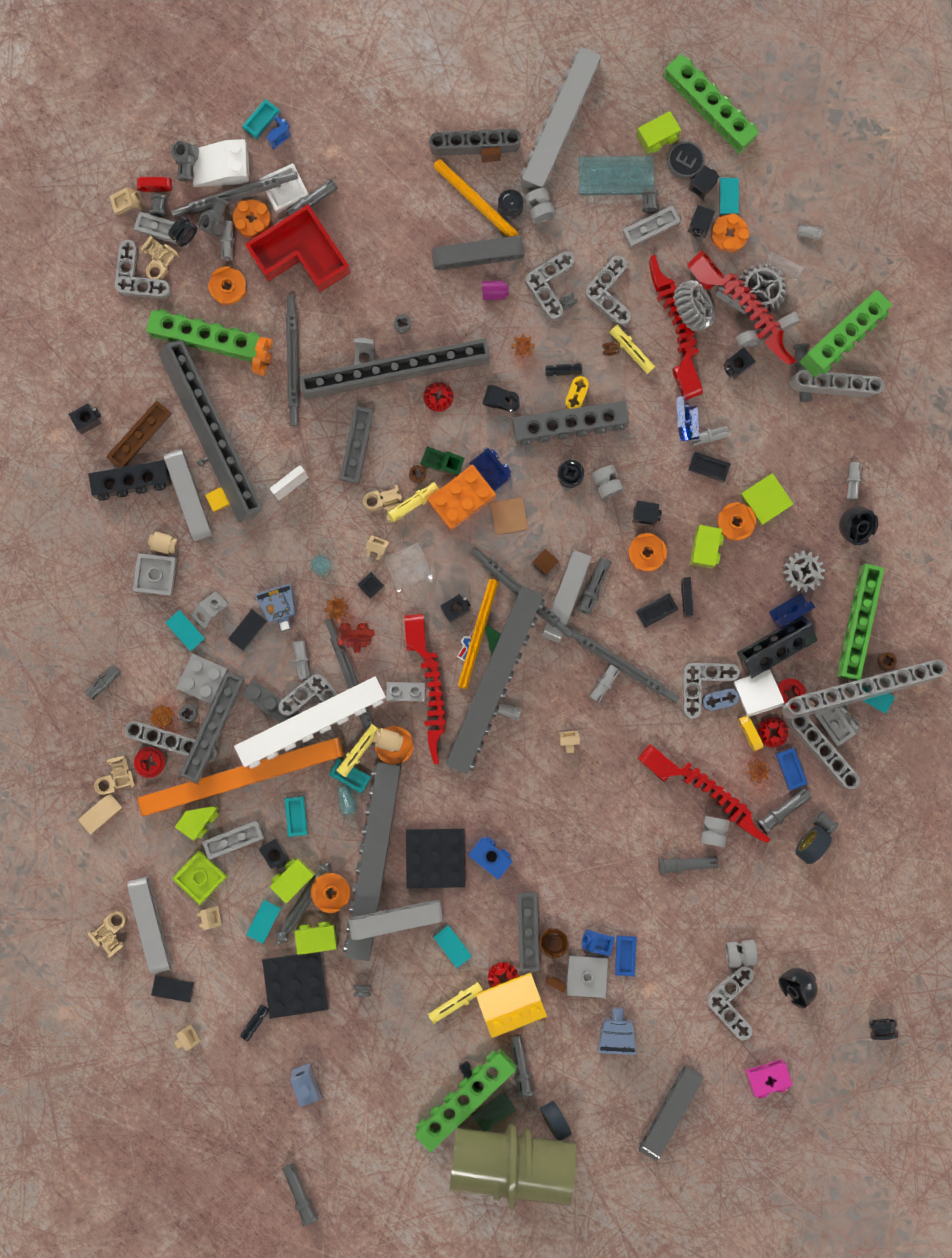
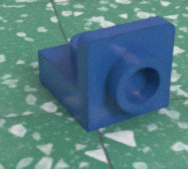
M278 115L274 117L278 128L272 129L268 136H266L273 150L291 137L289 124L284 118L281 120Z
M586 929L582 937L581 948L610 956L615 937Z

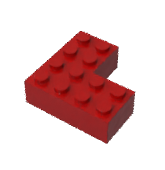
M309 204L244 244L247 252L267 282L300 263L320 293L351 273L348 263Z

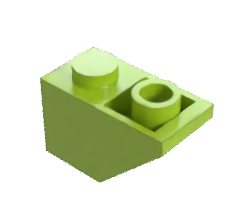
M213 806L186 811L175 828L193 841L198 838L202 839L207 832L206 826L209 822L213 823L218 817L217 811L219 807Z

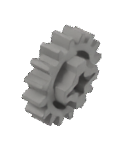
M801 551L800 556L796 552L793 554V558H787L789 564L785 563L783 565L787 570L782 572V574L787 575L784 582L790 581L789 588L795 586L796 592L802 588L803 593H806L808 588L810 591L815 590L814 585L817 587L821 585L818 580L825 578L821 575V573L825 572V569L820 568L823 562H817L818 555L813 558L812 552L805 555V551ZM798 560H803L801 565L794 563ZM805 567V572L807 574L803 576V572L800 570ZM806 579H813L811 583L804 584V582H806Z

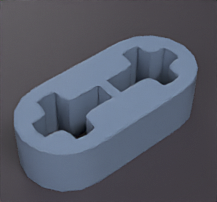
M733 689L710 693L704 696L702 705L708 711L734 706L739 701V694ZM728 692H730V695L735 696L732 699V703L729 700H722L723 697L728 696ZM709 697L712 700L719 699L718 703L713 704V708L706 703V701H709Z

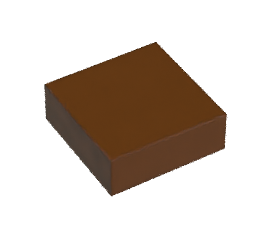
M500 147L481 149L482 163L500 161Z
M544 549L532 564L544 575H547L559 561L549 551Z
M548 975L545 980L546 984L563 993L567 988L566 983L551 975Z

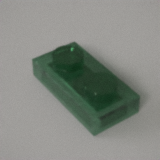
M504 1092L473 1113L472 1116L481 1130L487 1131L516 1111V1108Z

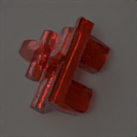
M341 623L336 640L337 645H347L348 648L353 647L355 653H360L361 647L371 645L372 637L375 635L374 629H370L368 623H360L357 625V630H351V624Z

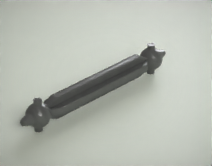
M328 861L326 864L318 866L319 873L312 878L284 922L282 931L275 933L277 939L275 945L278 946L281 943L288 942L287 934L293 931L312 901L311 887L316 877L325 873H331V862Z

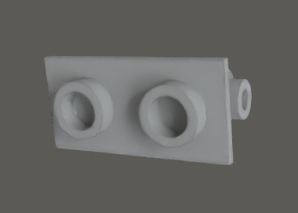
M387 682L386 701L424 702L425 683Z

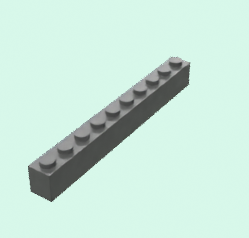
M484 338L302 375L299 378L305 400L489 363L490 354L487 340Z
M183 340L165 344L159 353V357L238 523L255 518L263 510L261 503Z
M521 586L447 759L446 766L465 774L469 770L473 771L477 761L474 759L476 752H481L484 745L482 738L484 734H489L492 726L489 724L491 717H496L499 707L496 705L499 699L503 700L506 694L505 684L507 681L511 682L515 673L512 670L514 663H519L522 656L520 649L522 645L526 647L530 638L527 635L529 628H534L538 619L535 617L537 610H542L545 600L542 599L543 594Z
M377 763V766H373L372 777L375 780L374 785H370L368 797L372 798L371 805L367 804L365 816L369 817L368 823L363 825L362 835H365V842L360 844L359 855H362L361 863H357L356 874H359L358 882H354L353 893L356 894L355 902L351 901L349 913H353L352 917L378 912L401 766ZM349 921L347 923V933H350ZM350 933L349 940H345L343 952H346V958L369 961L374 937L352 940Z

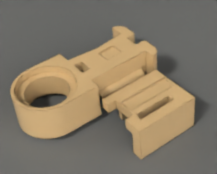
M152 236L141 247V251L146 255L147 253L150 254L153 259L146 268V274L149 279L162 280L168 273L167 267L175 257L179 258L177 251L167 244L161 245ZM153 268L160 269V274L157 277L150 275V271Z
M395 485L394 489L379 493L377 490L367 493L363 498L365 508L371 512L380 509L387 510L388 512L402 503L397 485ZM371 497L377 499V504L373 507L367 505V500ZM386 516L388 523H391V520Z
M126 756L108 759L107 763L112 765L113 771H111V774L113 775L98 778L94 785L96 792L99 794L117 792L116 789L130 785L134 788L136 786L133 780L134 773L133 771H128L127 774L129 768ZM102 780L109 782V789L107 791H102L99 788Z
M121 911L111 913L103 920L105 923L96 931L88 933V936L96 946L102 945L109 954V958L125 946L122 941L119 942L116 939L117 935L115 934L127 922L126 915ZM114 915L122 917V924L120 926L112 923Z

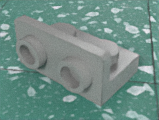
M846 705L816 714V717L837 746H840L861 732L858 721L855 718H851Z

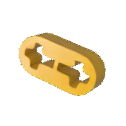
M578 376L572 381L565 400L566 409L582 406L589 387L588 380L585 377ZM581 381L583 382V386L585 388L582 387L580 392L578 393L576 392L577 385H575V383L579 384V382ZM574 396H577L576 403L579 405L571 407V403L568 401H572Z
M745 715L739 718V725L752 750L755 752L762 749L763 743L750 717Z

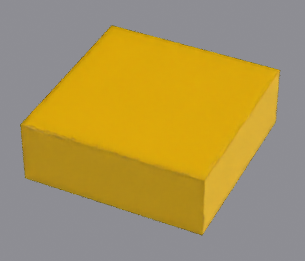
M222 487L205 495L214 513L230 505Z

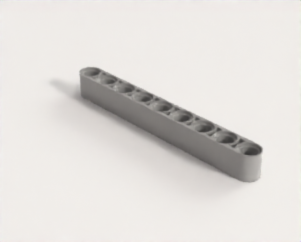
M932 660L790 699L783 706L782 711L786 718L796 719L933 682L946 673L947 666L942 660ZM932 667L937 670L938 674L933 671ZM915 672L920 675V678L915 675ZM897 676L903 680V683L898 681ZM880 681L885 684V688L880 685ZM862 686L867 688L868 693L863 691ZM844 690L849 692L850 698L844 694ZM826 695L830 696L833 702H829ZM808 700L813 701L815 707L810 706ZM790 705H794L797 708V712L792 711Z

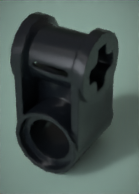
M487 385L482 402L483 405L508 412H514L519 408L520 402L517 393L494 385ZM513 398L515 403L508 405V401Z

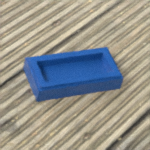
M795 748L775 754L788 790L808 784Z
M616 935L615 975L635 976L636 936Z

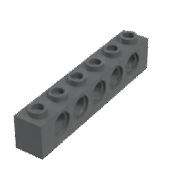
M626 400L514 417L512 423L516 444L520 443L521 446L532 444V441L538 440L539 443L549 442L551 438L564 440L568 439L571 435L583 437L587 436L590 432L602 434L606 433V430L609 429L621 431L628 426L629 418ZM607 414L611 415L613 421L606 422L603 419V416ZM590 417L594 420V424L588 425L584 419ZM568 420H572L575 422L576 426L574 428L567 427L566 422ZM549 423H554L557 426V429L555 431H550L547 428V425ZM535 426L539 431L536 434H532L528 428Z

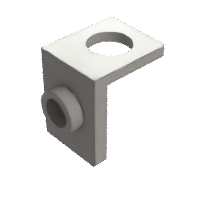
M364 337L360 339L355 338L356 352L354 365L361 364L359 356L364 353L369 355V362L374 361V340Z
M214 592L197 605L191 616L205 629L212 618L226 609L229 604L217 592ZM199 612L204 615L205 621L200 619Z

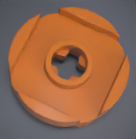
M254 199L243 200L238 203L234 210L233 223L242 236L255 238L269 229L271 216L264 203ZM250 215H254V217H256L257 220H253V223H249V219L247 218Z
M735 213L718 218L711 230V241L722 252L734 253L744 247L749 237V229L746 222ZM727 230H732L734 232V237H727L725 235L727 233Z
M225 266L218 268L212 273L208 289L213 299L220 305H233L245 297L247 284L239 270ZM225 282L233 284L230 290L222 288L225 286Z
M260 337L255 347V351H257L256 356L253 357L252 373L265 376L266 364H270L272 359V353L269 350L272 348L273 339L267 337Z
M738 502L726 505L717 517V526L722 529L721 534L730 541L746 539L751 535L756 525V516L753 510ZM733 517L741 519L739 527L732 524Z
M652 533L638 535L628 548V557L633 567L644 572L658 569L667 556L665 543ZM646 547L653 552L649 558L642 554Z
M399 726L384 728L399 733V736H403V742L400 750L394 752L375 747L374 745L377 756L383 762L391 765L408 760L413 752L411 734Z
M325 873L316 877L311 887V899L314 905L321 911L335 913L348 903L350 899V886L339 874ZM329 888H332V890L335 891V894H332L331 898H328V895L326 894V891H328Z

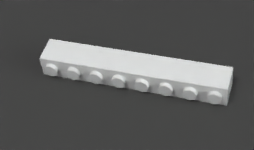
M375 676L234 747L243 766H249L252 769L261 764L260 760L266 757L270 760L278 756V751L282 749L288 751L296 747L295 743L300 740L303 743L314 738L313 734L318 731L322 734L331 730L330 725L336 722L338 725L349 721V716L355 714L357 717L367 712L365 708L371 705L375 708L383 704V699L386 696Z

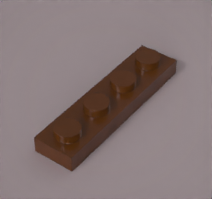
M156 400L107 455V458L118 468L126 467L172 413Z

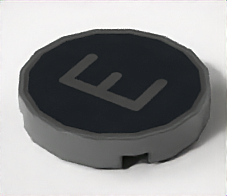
M689 141L675 144L667 158L670 172L680 179L696 177L705 162L702 149L697 144Z

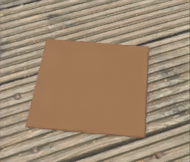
M523 497L490 503L496 535L528 529Z

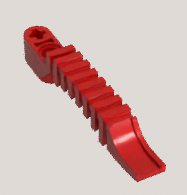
M700 251L687 263L688 268L705 289L710 290L715 285H722L726 288L723 291L726 295L731 294L733 300L739 299L738 303L740 306H748L744 309L746 313H754L750 316V319L752 321H759L754 327L756 330L762 329L757 335L758 338H765L764 342L774 354L786 364L797 362L784 346V331L780 328L781 324L774 321V316L768 314V309L762 307V302L756 300L757 297L755 294L750 293L749 287L744 286L743 280H737L738 276L732 273L725 277L704 251Z
M652 255L649 259V268L656 293L659 292V296L656 299L658 302L665 300L663 308L671 309L668 315L669 317L674 316L675 319L672 323L673 326L677 325L675 332L679 334V338L676 340L680 347L677 351L678 353L682 352L684 355L681 364L673 367L672 372L681 396L686 401L703 394L701 382L691 358L697 357L699 353L698 348L693 349L697 341L696 338L693 339L694 332L687 327L686 323H683L678 311H676L674 291L678 286H675L674 280L662 274L656 256Z
M424 614L404 615L406 651H416L424 658L425 663H421V669H430V672L425 673V678L434 679V682H427V687H435V691L428 692L429 697H436V701H428L429 707H437V711H427V716H438V720L424 721L425 726H439L440 730L427 731L433 763L439 764L437 743L440 736L445 732L444 725H446V720H443L445 710H442L444 702L441 701L443 695L442 691H440L441 681L438 679L440 678V672L437 671L439 662L433 660L437 659V653H428L426 651Z
M651 744L637 758L663 782H666L670 776L682 775L685 777L683 782L686 784H690L695 779L696 781L693 784L695 788H699L704 783L705 786L701 789L704 793H708L712 789L713 791L709 795L712 799H716L718 795L721 796L716 801L718 805L723 806L726 801L728 802L722 809L724 813L729 814L734 807L736 808L727 818L730 822L734 823L743 813V816L736 825L765 843L771 840L754 826L752 812L747 809L744 803H739V799L731 797L732 794L730 792L723 791L724 788L721 785H715L716 782L713 779L709 780L705 773L701 774V770L697 767L690 769L692 765L689 762H686L682 768H678Z

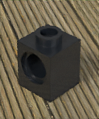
M704 165L692 180L689 190L704 200L716 185L720 176L715 169Z
M698 205L688 232L694 237L705 238L715 211Z
M743 347L727 359L723 366L725 367L726 374L735 380L750 369L756 361ZM734 361H739L742 364V368L735 367Z
M89 403L68 414L75 428L81 434L102 424L99 420L101 417L100 412ZM90 414L89 421L83 422V417Z
M636 501L632 522L655 526L657 521L661 520L662 510H659L660 504Z
M458 594L440 605V608L451 624L469 613L470 609L468 607L471 604L466 596L462 597ZM454 603H459L462 606V610L455 613L451 610V606Z
M278 838L259 849L271 869L274 867L277 870L287 864L286 860L290 858ZM272 850L279 851V860L276 861L271 858Z

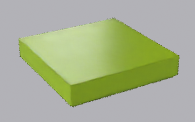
M773 473L740 494L747 506L753 510L761 526L794 505Z
M198 850L172 879L197 904L201 905L228 876L211 860H208V857L201 850Z

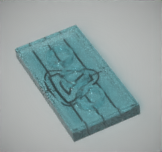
M653 156L579 157L578 159L579 195H642L644 190L654 189Z

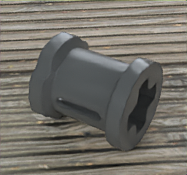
M646 189L642 192L644 197L642 211L644 213L659 211L657 206L658 190Z
M162 194L150 195L152 208L149 214L160 218L166 217L165 202L167 201V196Z
M824 810L812 822L814 825L820 826L829 835L839 825V823L833 822Z

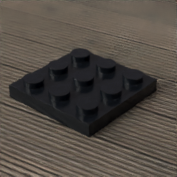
M464 828L406 829V888L465 887Z
M321 952L262 959L270 1019L329 1009Z

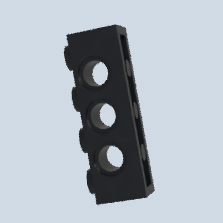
M164 460L88 473L91 495L98 499V501L109 500L111 496L116 495L117 497L129 496L128 493L133 492L144 494L150 489L161 491L165 490L167 486H171L169 471ZM148 474H153L152 481L145 482V477ZM134 477V483L127 486V479ZM115 481V486L112 489H108V483Z
M801 615L737 652L742 669L752 679L818 640L813 625Z

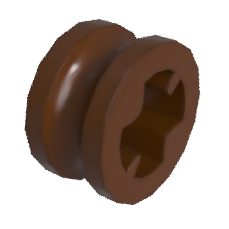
M608 342L602 344V348H604L603 355L613 356L619 354L620 350L617 349L619 343Z
M415 465L410 469L409 478L412 482L421 483L425 479L426 470L424 467ZM416 469L423 473V476L419 477L420 479H415V475H412V472L415 473Z
M890 652L880 654L877 659L878 666L884 670L893 668L897 663L896 656ZM884 656H886L887 659H891V662L888 663L889 666H887L886 663H883V659H885Z

